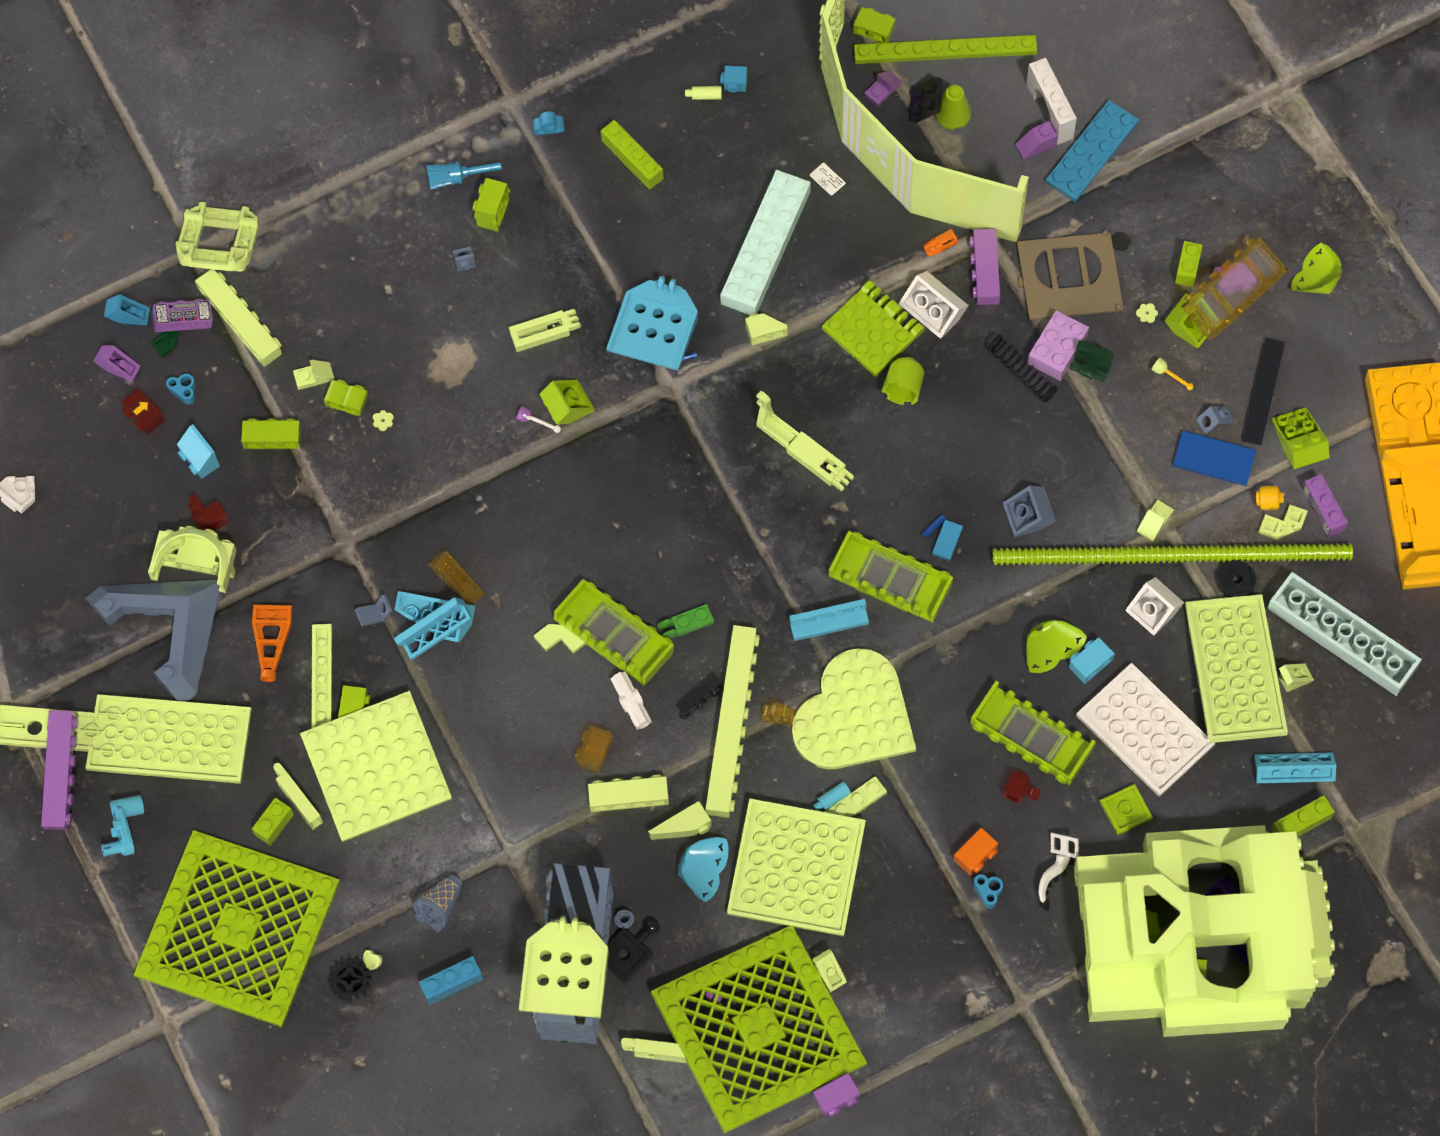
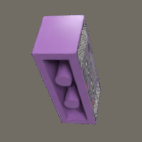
M196 299L187 302L179 300L173 303L158 302L153 304L152 315L155 332L211 328L212 313L210 300Z
M1320 474L1306 480L1302 491L1327 538L1344 532L1348 522L1323 475Z

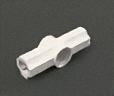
M626 672L615 674L611 678V682L619 695L618 698L624 711L628 712L636 729L647 727L652 722L643 706L644 703L638 690L634 689Z

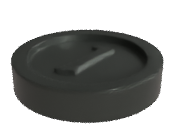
M1120 232L1113 236L1112 245L1116 250L1124 251L1129 248L1131 240L1126 233Z

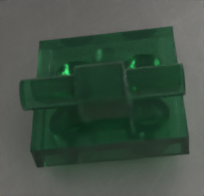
M1079 340L1074 357V362L1076 363H1071L1070 370L1081 373V376L1091 380L1094 378L1105 383L1107 379L1105 374L1109 375L1111 371L1114 353L1107 348L1094 346L1089 341Z

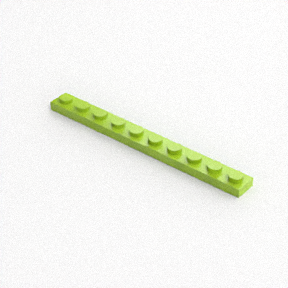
M1036 35L854 44L855 64L1037 55Z

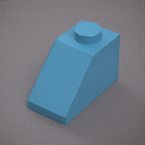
M119 294L107 299L104 317L118 323L145 326L148 323L150 308Z

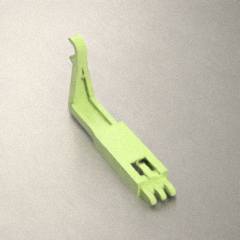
M760 391L756 395L759 399L756 403L760 406L757 427L785 447L786 453L829 486L833 485L838 490L843 491L845 488L840 482L845 486L849 484V481L844 477H847L849 480L854 478L845 469L846 465L802 431L800 433L777 417L772 410L771 399L763 391ZM824 462L827 464L826 469L831 471L830 474L820 467Z

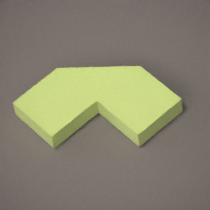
M1290 504L1284 521L1265 514L1258 533L1277 540L1299 531L1302 528L1308 511Z
M548 624L534 635L535 640L545 651H548L559 641H562L573 654L585 645L584 641L562 625Z

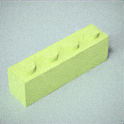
M653 775L651 778L645 779L633 777L631 780L625 781L623 779H613L612 782L598 780L588 784L591 812L669 805L667 780L662 775Z

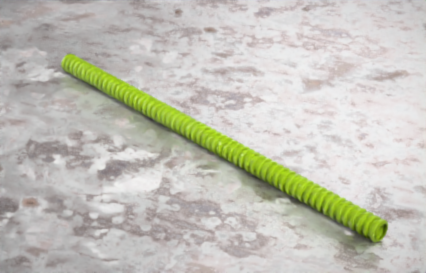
M1345 543L1342 545L1330 544V546L1324 544V546L1318 544V546L1312 544V546L1306 544V546L1300 544V546L1294 544V546L1288 544V546H1285V544H1282V546H1279V544L1267 546L1265 544L1264 546L1258 545V547L1252 545V547H1249V545H1246V547H1243V545H1240V547H1237V545H1234V547H1231V545H1228V547H1225V545H1222V547H1219V545H1216V547H1213V545H1210V547H1207V545H1204V547L1192 545V547L1186 546L1185 548L1183 546H1180V548H1177V546H1174V548H1171V546H1168V548H1165V546H1162V548H1159V546H1156V548H1153V546H1150V548H1147V546H1144V548H1141V546H1138V548H1135V546H1132V548L1120 546V548L1108 547V549H1105V547H1102V549H1099V547H1096V549H1093V547H1090V549H1087V547H1084V549H1081V547H1078V549H1075V547H1072V549H1069V547H1066V549H1063V547H1060V549H1057V547H1054V549L1042 547V549L1036 548V550H1033V548H1030V550H1027V548H1024V550H1021V548H1018V550H1015V548H1012V550H1009V548H1006V550L994 548L993 550L994 565H997V563H1000V565H1003V563H1006V565H1009V563H1012V565H1015V563H1018V565H1021V563H1024V565H1027V563H1030V565H1033V563H1036V565H1039V563H1042V565H1045V563H1048V565L1060 563L1062 565L1063 563L1069 564V562H1072V564H1075V562H1078V564H1081V562H1084V564H1087V562H1090V564H1093V562H1096V564H1099V562H1102V564H1105V562H1108V564H1111V562H1114V564H1117V562H1120V564H1123V562L1135 564V562L1141 563L1143 561L1144 563H1147V561H1150V563H1153V561H1156V563H1159V561H1162V563H1165V561H1168V563H1171V561H1174V563H1177V561H1180V563H1183V561H1186V563H1189V561H1192V563H1195V561H1198V563L1210 561L1212 563L1213 561L1219 562L1220 560L1222 562L1226 560L1228 562L1232 560H1240L1242 562L1244 560L1246 562L1250 560L1252 562L1256 560L1258 562L1262 560L1264 562L1268 560L1279 562L1282 560L1285 562L1286 560L1292 561V559L1294 561H1298V559L1300 561H1304V559L1306 561L1310 559L1312 561L1316 559L1318 561L1322 559L1324 561L1328 559L1331 561L1334 559L1337 561L1340 559L1351 561L1353 558V546L1351 543L1348 545Z

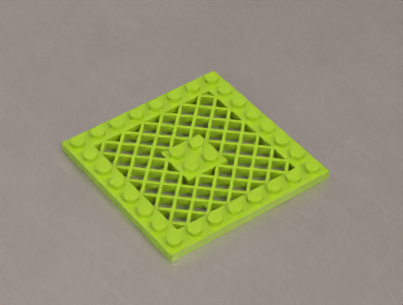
M193 830L138 962L134 977L283 1027L340 880ZM217 861L226 863V865L219 867ZM214 862L217 869L206 873L203 866ZM201 867L204 875L197 877ZM232 867L235 875L224 879L222 872ZM235 867L244 869V871L237 873ZM219 873L222 881L212 885L209 878ZM253 873L262 875L263 877L256 880ZM250 874L253 881L243 886L240 878ZM206 879L209 887L199 891L196 884ZM271 879L280 881L282 883L274 886ZM237 880L240 887L230 892L227 884ZM268 880L271 888L261 892L258 884ZM289 885L294 886V887H297V888H300V889H298V890L292 892V890H291V888H290ZM194 886L196 893L189 896L191 889ZM225 886L227 893L217 898L214 890ZM256 886L258 894L248 898L245 890ZM287 886L290 894L279 898L276 890ZM308 891L313 893L311 898ZM212 892L215 899L204 903L202 895ZM243 892L246 899L235 903L232 896ZM274 892L277 900L267 904L263 896ZM305 892L308 900L298 904L295 896ZM199 897L202 905L191 909L189 901ZM227 898H230L232 904L225 903V906L222 909L220 902ZM261 898L264 906L254 910L251 902ZM292 898L295 906L285 910L282 902ZM186 904L189 911L182 914V911ZM217 904L220 911L210 915L207 908ZM248 904L249 907H250V909H251V911L246 910V909H243V908H240V907H242V906ZM279 904L283 912L272 916L269 908ZM305 906H308L303 916L300 909ZM205 910L207 917L197 921L194 914ZM267 910L270 918L263 920V915L259 913ZM298 910L301 918L290 922L288 914ZM192 916L194 923L184 928L181 920ZM285 916L288 924L278 928L275 920ZM220 917L215 928L212 920ZM179 922L181 929L174 932L177 923ZM210 922L213 929L202 933L199 926ZM272 922L275 930L265 934L262 926ZM300 924L296 934L293 927ZM197 928L200 935L189 939L187 932ZM260 929L262 936L255 939L256 934ZM291 929L294 936L283 941L280 933ZM184 934L187 941L177 946L174 938ZM278 934L281 942L270 946L267 939ZM212 935L211 940L216 943L208 946L205 938ZM202 940L205 948L195 952L192 944ZM265 940L268 948L257 952L255 944ZM170 941H172L174 947L167 950ZM293 942L291 950L288 952L286 945ZM224 945L232 947L234 949L226 952ZM190 946L192 954L182 958L179 950ZM221 946L224 954L213 958L211 950ZM252 947L255 954L244 958L242 951L249 953ZM283 947L286 955L276 959L273 951ZM177 952L179 960L169 964L166 956ZM208 952L211 960L200 964L198 956ZM239 952L242 960L232 964L229 957ZM271 953L273 961L263 965L260 957ZM163 958L165 960L166 965L161 964ZM195 958L198 966L188 970L185 962ZM226 958L229 966L219 971L216 963ZM258 959L260 967L250 971L247 963ZM286 960L283 970H281L278 963ZM182 964L185 971L176 969L174 967ZM213 964L216 972L206 977L203 969ZM245 965L248 972L237 977L234 969ZM276 965L279 973L269 977L266 969ZM200 970L203 978L193 975V973ZM232 971L235 978L225 983L221 975ZM263 971L266 979L256 983L253 975ZM219 976L222 984L211 980ZM250 977L253 985L243 989L240 981ZM279 978L274 989L271 982ZM237 983L240 990L231 988L229 986ZM269 983L272 991L261 995L258 988ZM256 989L258 996L249 994L248 992Z
M788 926L651 991V995L680 1047L724 1134L867 1065L864 1056L793 926ZM772 958V961H771V964H770V965L765 964V963H762V962H764V961H766V960ZM775 959L786 962L784 969L773 966ZM788 963H789V965H790V967L792 968V970H793L794 973L789 972V971H786V970H787V967H788ZM755 966V967H754V970H753V973H749V972H746V971H745V970H747V969H749V968ZM757 967L768 970L766 978L755 975ZM771 971L782 975L780 982L769 979ZM737 975L735 982L728 980V978ZM740 975L751 978L749 986L738 983ZM784 976L795 979L793 987L782 984ZM753 980L764 983L762 991L751 987ZM798 981H799V983H800V985H801V987H802L803 990H800V989H797V988H796V985H797V982H798ZM719 983V986H718V989H717V990L712 989V988H709V987H711V986H713V985ZM722 983L733 987L731 995L720 991ZM767 984L778 987L775 995L765 992ZM736 988L747 991L744 999L733 996ZM780 988L791 992L789 1000L778 996ZM702 991L700 999L692 996ZM705 992L716 995L713 1003L702 1000ZM749 992L760 996L758 1004L747 1000ZM794 993L804 996L802 1004L791 1001ZM718 996L729 999L727 1007L716 1004ZM765 997L773 1000L772 1007H770L768 1001L761 1004L762 998ZM807 998L812 1007L805 1005ZM684 1000L683 1005L681 1006L679 1001ZM687 1000L698 1003L696 1011L685 1008ZM731 1001L742 1004L740 1012L729 1009ZM776 1001L787 1005L785 1012L774 1009ZM700 1005L711 1008L709 1016L698 1013ZM745 1005L752 1007V1009L743 1013ZM790 1006L800 1009L798 1017L787 1014ZM714 1009L725 1012L723 1020L712 1017ZM803 1010L814 1014L812 1021L801 1018ZM686 1014L694 1016L691 1024ZM727 1014L735 1016L731 1020L733 1024L725 1022ZM816 1015L819 1018L822 1025L814 1023ZM776 1016L783 1018L781 1025L779 1024ZM696 1017L707 1021L705 1029L694 1026ZM785 1019L796 1022L794 1030L783 1027ZM710 1022L721 1025L718 1033L707 1030ZM799 1023L809 1026L808 1034L797 1031ZM723 1026L734 1030L732 1038L721 1035ZM812 1028L823 1031L821 1039L810 1036ZM695 1031L703 1034L701 1041H699ZM736 1032H738L742 1041L734 1039ZM785 1033L792 1035L790 1043L782 1041L786 1037ZM826 1033H827V1035H828V1037H829V1039H830L831 1042H828V1041H825V1040H824V1037H825V1034H826ZM705 1035L716 1038L714 1046L703 1043ZM795 1036L806 1039L803 1047L793 1044ZM719 1039L730 1043L727 1051L717 1048ZM808 1041L819 1044L817 1052L806 1049ZM732 1044L743 1047L741 1055L730 1052ZM774 1044V1047H773V1050H772V1051H769V1050L764 1049V1048H766V1047H768V1046ZM777 1044L788 1048L786 1056L775 1053ZM822 1045L832 1048L830 1056L820 1053ZM704 1049L712 1051L710 1059ZM746 1049L749 1055L756 1053L754 1060L744 1057ZM791 1049L802 1052L799 1060L789 1057ZM714 1053L725 1056L723 1064L712 1060ZM759 1053L770 1056L768 1064L757 1061ZM804 1053L815 1057L813 1065L802 1062ZM728 1057L739 1060L737 1069L726 1065ZM773 1057L784 1061L781 1069L771 1066ZM818 1058L825 1060V1062L816 1066ZM742 1062L752 1065L750 1073L739 1070ZM787 1062L797 1065L795 1073L784 1070ZM755 1066L766 1069L764 1078L753 1074ZM714 1067H717V1068H720V1069H721V1072H720L719 1077H718V1075H717V1073H716ZM800 1067L808 1069L798 1074ZM724 1070L735 1073L733 1081L722 1078ZM769 1071L780 1074L777 1082L766 1079ZM737 1075L748 1078L746 1086L735 1083ZM782 1075L790 1077V1079L781 1082ZM751 1079L762 1082L760 1090L749 1087ZM723 1084L731 1086L728 1094ZM765 1084H768V1085L773 1086V1087H771V1088H769V1089L763 1091V1088H764V1085H765ZM733 1087L744 1091L742 1099L731 1096ZM747 1092L754 1094V1096L745 1100Z

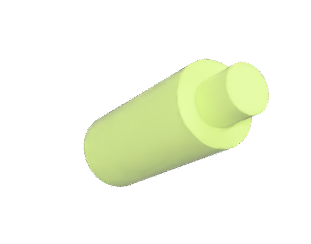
M692 86V89H685V97H692V100L721 99V86Z

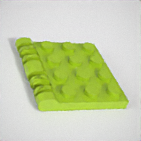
M869 280L857 294L822 325V330L876 377L923 333L925 327L917 323L914 318L905 327L900 325L908 317L909 313L906 311L901 313L903 308L893 299L888 302L890 297L887 294L878 303L874 302L873 300L879 296L882 290L876 287L872 280Z

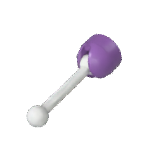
M521 406L516 417L517 420L521 422L533 420L553 429L556 433L561 431L560 426H554L533 417L530 409Z

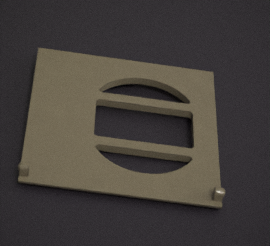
M1103 231V233L1017 241L1022 277L1018 279L1017 285L1020 288H1024L1029 321L1050 319L1056 310L1068 317L1124 310L1110 232ZM1077 248L1083 286L1058 288L1052 250ZM1083 248L1092 251L1097 256L1101 265L1100 275L1093 284H1089ZM1043 252H1046L1052 288L1042 284L1035 273V262Z

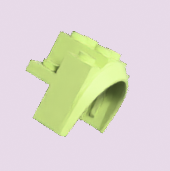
M192 526L180 527L178 531L159 530L148 574L151 580L158 581L161 567L168 566L218 575L217 585L220 586L219 592L226 593L229 578H234L236 571L233 563L237 550L231 541H220L218 534L213 530L205 529L203 531Z

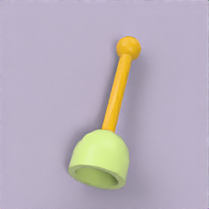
M1160 357L1151 369L1158 374L1167 373L1185 385L1187 390L1194 388L1192 383H1187L1169 371L1167 363Z

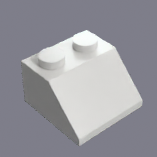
M1155 577L1145 583L1125 611L1154 636L1174 617L1184 602Z

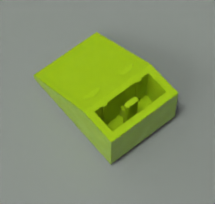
M1306 407L1271 418L1285 455L1294 469L1330 458L1329 441Z

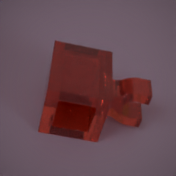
M1012 771L1004 789L1003 798L1021 804L1024 796L1037 802L1040 790L1028 787L1030 777L1026 773Z

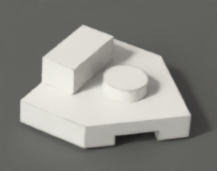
M7 476L0 482L1 502L14 512L18 510L20 513H23L35 502L34 476L22 478Z

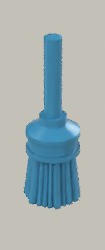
M458 161L455 163L449 162L447 165H426L430 190L449 184H462L463 179L468 177L467 175L502 169L501 162L468 168L461 166Z

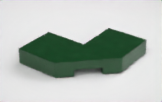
M166 331L150 343L162 359L177 348L179 331Z

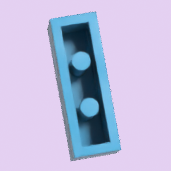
M472 956L420 981L419 984L428 1004L431 1005L483 980V977Z

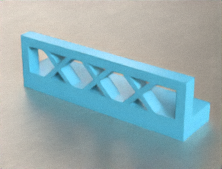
M454 597L394 639L397 645L404 646L409 658L414 660L473 620L464 600ZM463 610L466 617L460 622L455 621L457 612ZM445 620L450 621L448 630L445 632L440 631L442 623ZM435 631L433 640L430 642L425 641L427 633ZM419 641V648L413 653L410 644Z
M865 599L789 616V624L794 641L869 624Z
M1333 752L1255 754L1254 756L1257 783L1332 782L1336 779V762Z

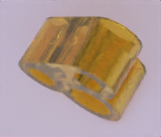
M780 703L763 705L762 721L786 726L793 725L794 710L788 709L786 705Z

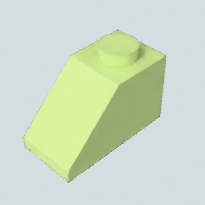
M764 313L752 314L745 318V326L751 345L788 336L786 324Z

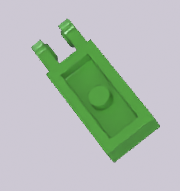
M705 604L660 622L658 628L665 629L674 625L675 629L662 634V637L670 639L714 623V619L708 605Z

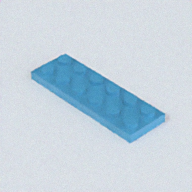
M1108 100L1050 173L1045 183L1076 203L1135 128L1139 119Z

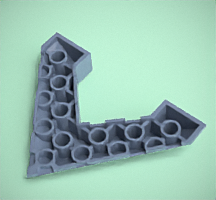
M218 579L100 586L85 598L109 626L124 614L139 613L159 616V614L174 616L169 661L155 671L154 674L176 701L189 702L197 695L204 658L213 627L214 614H216L220 586L217 585Z

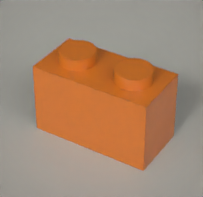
M980 828L954 854L953 860L970 876L974 872L977 874L985 866L983 863L988 858L990 860L993 859L998 853L999 843Z

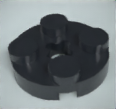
M1234 560L1227 562L1222 567L1217 577V584L1226 598L1248 596L1253 592L1256 584V574L1251 566L1243 564L1244 562ZM1234 576L1242 579L1239 584L1232 582Z

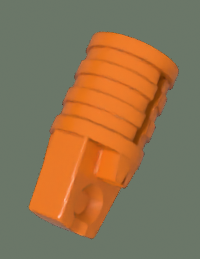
M949 229L923 245V249L926 255L930 257L958 244V240L954 232Z

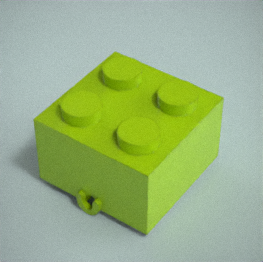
M486 178L484 184L480 185L478 192L480 196L473 204V211H475L474 219H476L477 226L499 231L510 200L509 193L511 190L508 189L507 183Z

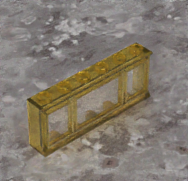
M1262 236L1255 240L1253 237L1244 244L1245 249L1242 250L1240 248L1232 255L1234 259L1231 261L1229 259L1220 266L1222 269L1219 272L1215 270L1208 276L1210 279L1208 282L1204 280L1196 287L1198 289L1196 293L1192 291L1184 298L1186 302L1181 307L1209 340L1219 335L1290 270L1283 265L1261 239Z

